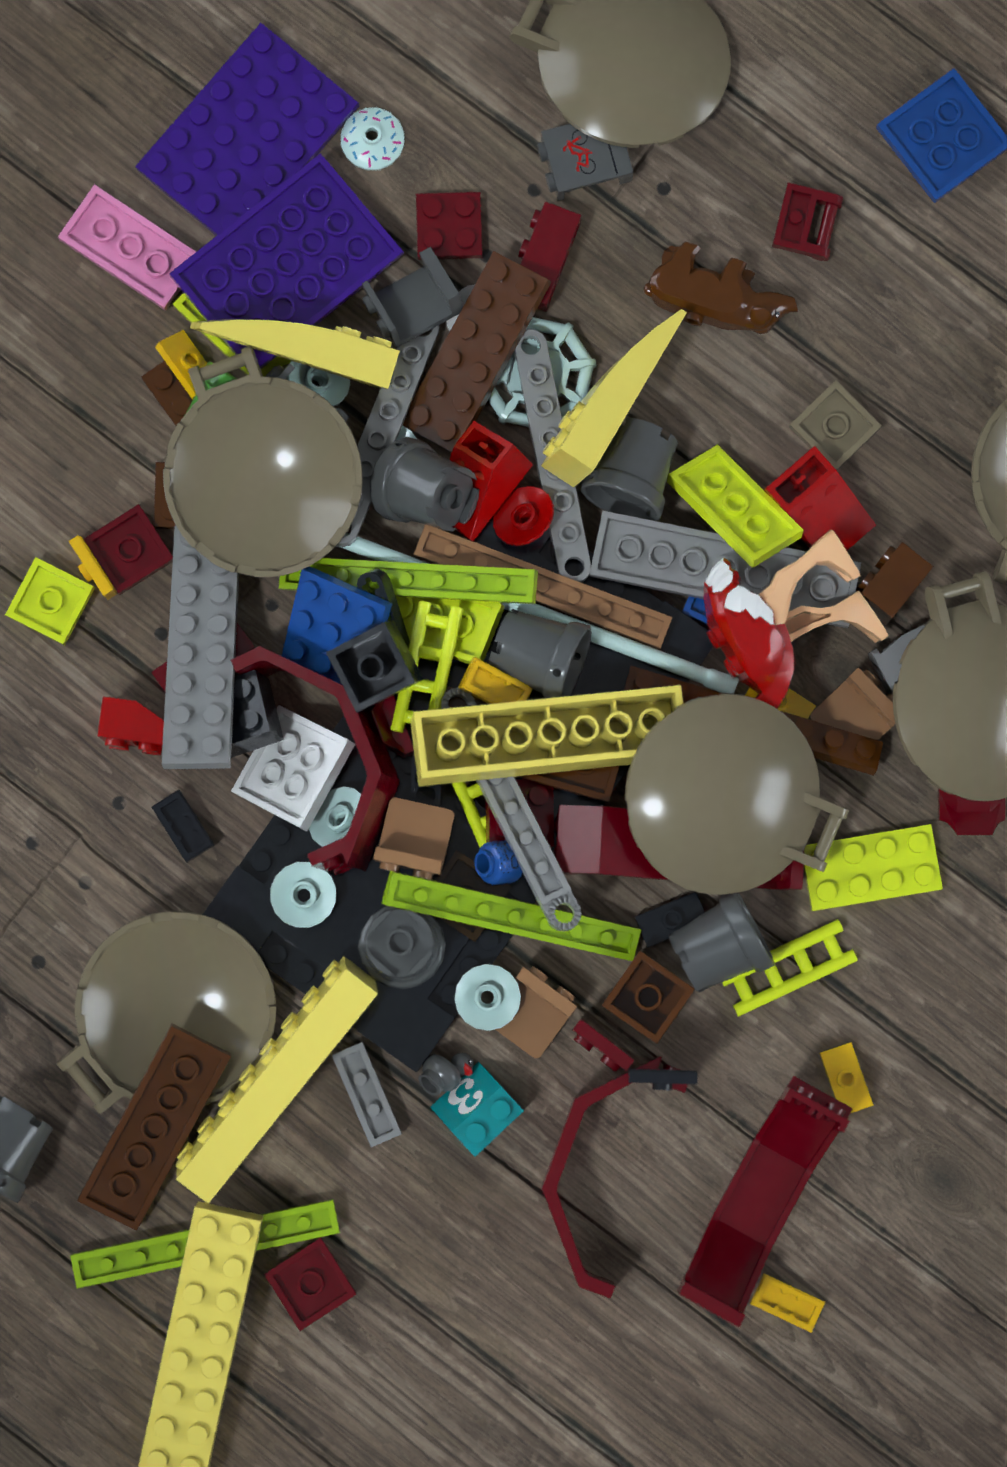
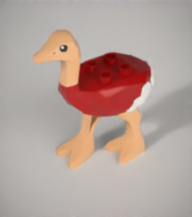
M831 529L819 538L797 561L777 571L769 586L759 594L740 586L741 577L739 572L732 569L731 562L725 558H722L712 567L704 582V604L707 625L710 629L706 633L715 649L721 647L727 658L723 663L731 677L735 678L737 676L740 682L758 693L754 697L755 699L761 700L776 709L779 708L788 694L794 672L795 654L792 641L801 635L827 623L844 621L852 624L874 643L879 640L883 641L888 637L883 624L860 591L853 593L834 606L825 608L799 606L789 611L791 597L796 584L804 574L816 565L827 566L847 583L860 576L856 565L845 547Z

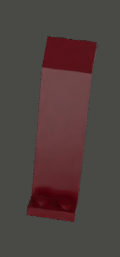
M559 805V813L556 815L554 822L555 832L557 833V846L554 848L553 854L564 875L598 874L670 881L651 866L641 849L637 847L628 824L629 816L626 808ZM793 860L777 876L755 888L780 891L802 890L804 864Z

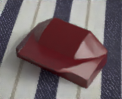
M392 696L376 704L371 713L386 748L405 758L414 754V748L406 727H404L403 733L390 730L396 706L395 698Z
M937 788L938 821L948 823L956 835H993L998 824L1005 820V798L994 801H971L954 794H948Z

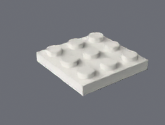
M279 705L277 713L284 740L254 750L231 792L307 832L355 744Z

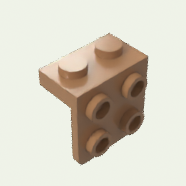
M858 667L811 713L810 720L879 740L895 725L893 695L889 693L886 696L877 687L880 684L877 678L870 671L865 670L862 672Z
M392 798L389 801L379 847L376 846L373 860L380 863V869L399 873L401 867L413 870L412 876L432 880L433 875L441 876L454 821L453 811L401 798Z
M534 966L529 971L523 967L515 977L521 994L519 1010L512 1021L502 1028L495 1030L533 1058H539L577 1006L572 1003L575 996L561 986L554 990L545 983L549 977Z

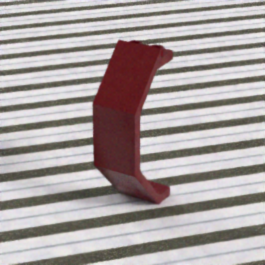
M261 646L231 659L235 672L239 674L256 670L265 677H268L274 673L286 671L334 695L339 701L365 766L367 779L348 833L343 838L307 855L312 867L324 870L325 872H334L335 875L345 873L353 867L366 871L385 822L389 801L394 798L400 782L385 743L382 742L371 709L368 708L356 713L343 685Z
M658 1056L634 1069L661 1070L658 1067L662 1056ZM664 1064L662 1070H680V1069H677V1068H675V1067H672V1066H669V1065H665V1064ZM628 1072L573 1098L541 1185L578 1286L610 1299L615 1289V1284L609 1279L588 1272L583 1267L558 1197L557 1187L585 1110L593 1103L632 1084L628 1082ZM673 1084L674 1090L683 1093L686 1092L688 1084Z
M793 1075L754 1136L715 1208L677 1290L679 1295L733 1325L741 1326L746 1316L744 1314L745 1308L777 1237L812 1172L837 1134L845 1132L850 1122L848 1117L853 1108Z

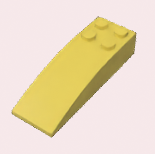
M681 309L655 327L598 380L583 400L577 402L572 411L569 410L564 415L558 425L561 428L556 438L552 437L543 450L546 458L541 467L573 488L595 470L687 312Z
M244 319L192 322L190 326L191 329L247 347L251 346L253 349L369 386L385 389L389 388L400 352L391 348V341L375 336H367L365 340L360 338V331L344 326H336L335 330L302 323Z

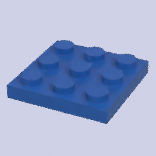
M955 68L887 116L876 126V129L933 203H936L1007 151V135Z
M306 567L301 570L282 657L342 685L326 652L388 621L392 603L313 567Z

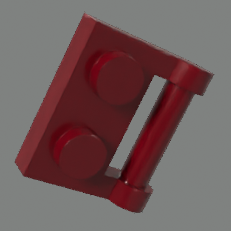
M787 183L772 247L810 256L816 260L828 261L831 252L828 248L837 210L842 207L843 197L834 193ZM819 203L823 204L825 208L816 244L807 242L815 205Z

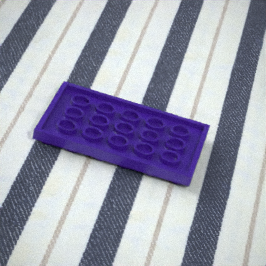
M260 23L135 167L138 172L217 236L314 159L358 109L359 103L265 25Z
M320 153L169 274L207 321L223 319L275 320L315 326L363 288V282L367 280L370 282L403 256V250ZM223 339L235 355L242 353L241 349L247 347ZM253 349L260 369L277 357Z

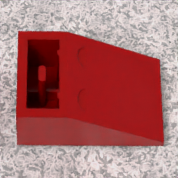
M476 421L472 422L454 445L449 459L460 466L469 468L477 478V480L471 478L473 488L479 489V498L475 511L465 524L458 522L452 526L456 529L455 531L470 541H474L533 466L514 444Z
M815 446L764 490L803 529L801 540L809 549L831 529L836 533L846 551H848L876 526L837 470Z
M103 696L97 736L105 742V745L109 746V749L129 751V746L138 747V750H142V753L161 755L164 720L137 701Z

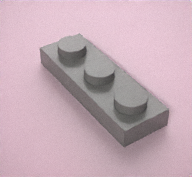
M363 1042L333 1054V1060L370 1146L374 1147L401 1135L402 1132Z

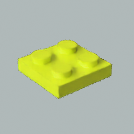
M35 557L5 615L65 646L95 587Z

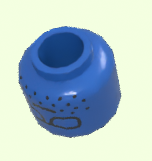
M507 840L487 842L481 846L476 854L475 870L488 884L513 883L522 876L523 872Z

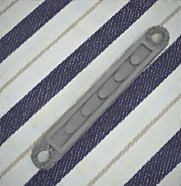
M439 325L432 328V332L429 335L417 336L396 349L400 352L389 388L380 389L358 443L363 472L362 494L359 507L350 526L351 533L343 537L336 547L350 546L358 537L372 502L370 498V480L374 466L382 452L397 440L438 337Z
M528 329L525 330L514 352L541 489L550 495L554 504V517L549 526L558 574L582 583L590 574L591 562L576 487L573 488L541 467L546 458L543 450L552 437L556 438L561 428L558 425L562 420L547 341L539 331ZM528 338L534 339L539 343L540 350L533 355L526 354L521 348L522 342L528 340ZM568 560H580L584 567L583 572L578 576L569 575L565 570V563Z
M458 687L447 691L441 703V709L449 708L448 701L451 698L461 697L465 700L467 706H476L472 695ZM505 777L476 780L503 835L513 850L548 923L557 931L565 932L573 929L581 919V908L515 778ZM566 905L571 908L573 918L570 922L562 923L556 919L554 914L557 906Z

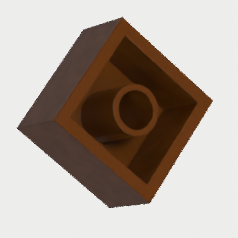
M903 542L897 549L890 546L875 565L879 569L878 573L875 575L870 571L856 589V592L860 591L884 627L934 567Z
M639 951L602 1006L658 1044L696 989L645 953Z

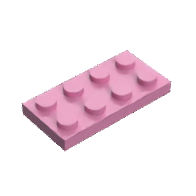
M95 184L58 235V239L165 311L181 290L172 280L169 273L196 252Z

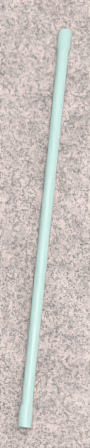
M357 537L350 546L343 547V549L375 561L430 564L361 537ZM500 602L504 605L505 610L511 612L512 609H516L527 614L566 624L579 622L590 625L592 632L590 642L691 679L720 693L734 694L739 681L737 677L732 678L731 675L700 666L539 604Z

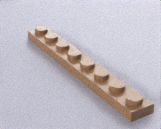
M425 524L414 552L415 557L433 564L535 569L538 571L536 603L657 649H661L672 617L430 525Z

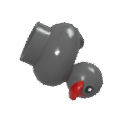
M457 1053L453 1056L451 1062L440 1055L433 1054L427 1057L423 1063V1073L419 1076V1083L432 1096H437L442 1091H453L460 1084L461 1075L471 1076L473 1074V1060L467 1053Z

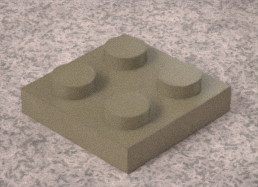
M837 380L789 425V428L810 449L815 446L836 470L882 427Z

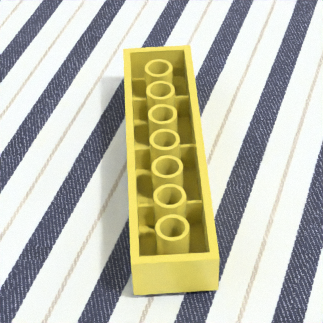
M681 685L413 712L410 722L418 786L631 765L638 746L649 730L658 721L661 722L667 715L675 711L676 707L683 704Z
M345 956L339 962L333 960L322 975L325 979L318 988L312 986L301 1001L304 1005L297 1014L291 1012L280 1027L283 1031L276 1040L270 1038L260 1051L262 1057L255 1066L249 1064L239 1077L241 1083L234 1092L228 1090L218 1103L220 1109L213 1118L207 1116L197 1129L199 1135L192 1144L189 1141L186 1142L176 1157L179 1159L175 1165L177 1167L176 1180L209 1204L377 996L378 991L375 979Z
M199 1201L195 1205L138 1467L210 1466L264 1215Z

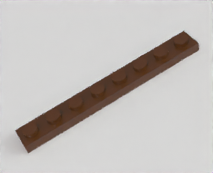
M630 666L623 691L681 685L683 704L699 697L704 698L723 694L635 666ZM781 711L803 733L815 758L869 775H875L883 746L882 741Z

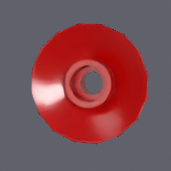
M533 486L517 488L512 491L493 515V527L497 536L506 544L515 546L529 544L540 538L549 528L554 517V504L550 495L541 488Z

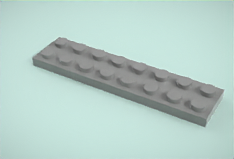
M602 511L589 576L704 599V582L712 567L722 558H725L731 562L732 569L739 572L741 577L740 586L759 594L769 586L777 571L797 561L807 551L786 547L759 565L751 568L717 533ZM853 561L860 573L861 562ZM816 565L804 574L796 584L791 597L789 611L799 606L817 608L834 606L856 592L858 578L847 583L827 566ZM844 621L827 623L828 625L843 628L849 627V623Z
M177 526L174 528L162 767L163 769L231 768L235 670L231 659L236 657L239 573L230 572L211 563L186 541Z

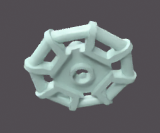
M532 317L526 330L533 329L556 335L553 342L547 341L557 396L558 398L563 396L568 401V403L560 407L563 418L588 393L593 369L597 367L596 359L591 358L574 332V326L569 322L563 324ZM528 338V340L522 342L521 348L526 354L533 355L540 350L539 343L534 339ZM565 341L577 360L568 362L561 353L559 347ZM513 352L496 384L504 383L508 393L513 398L506 405L494 387L488 401L498 415V421L502 424L507 422L529 427L527 414L515 411L519 403L524 404L516 356L515 352ZM570 371H580L575 393L566 388Z

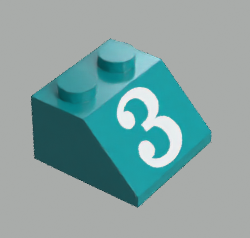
M480 1062L473 1066V1074L471 1076L464 1075L456 1089L444 1093L430 1107L474 1157L524 1111Z

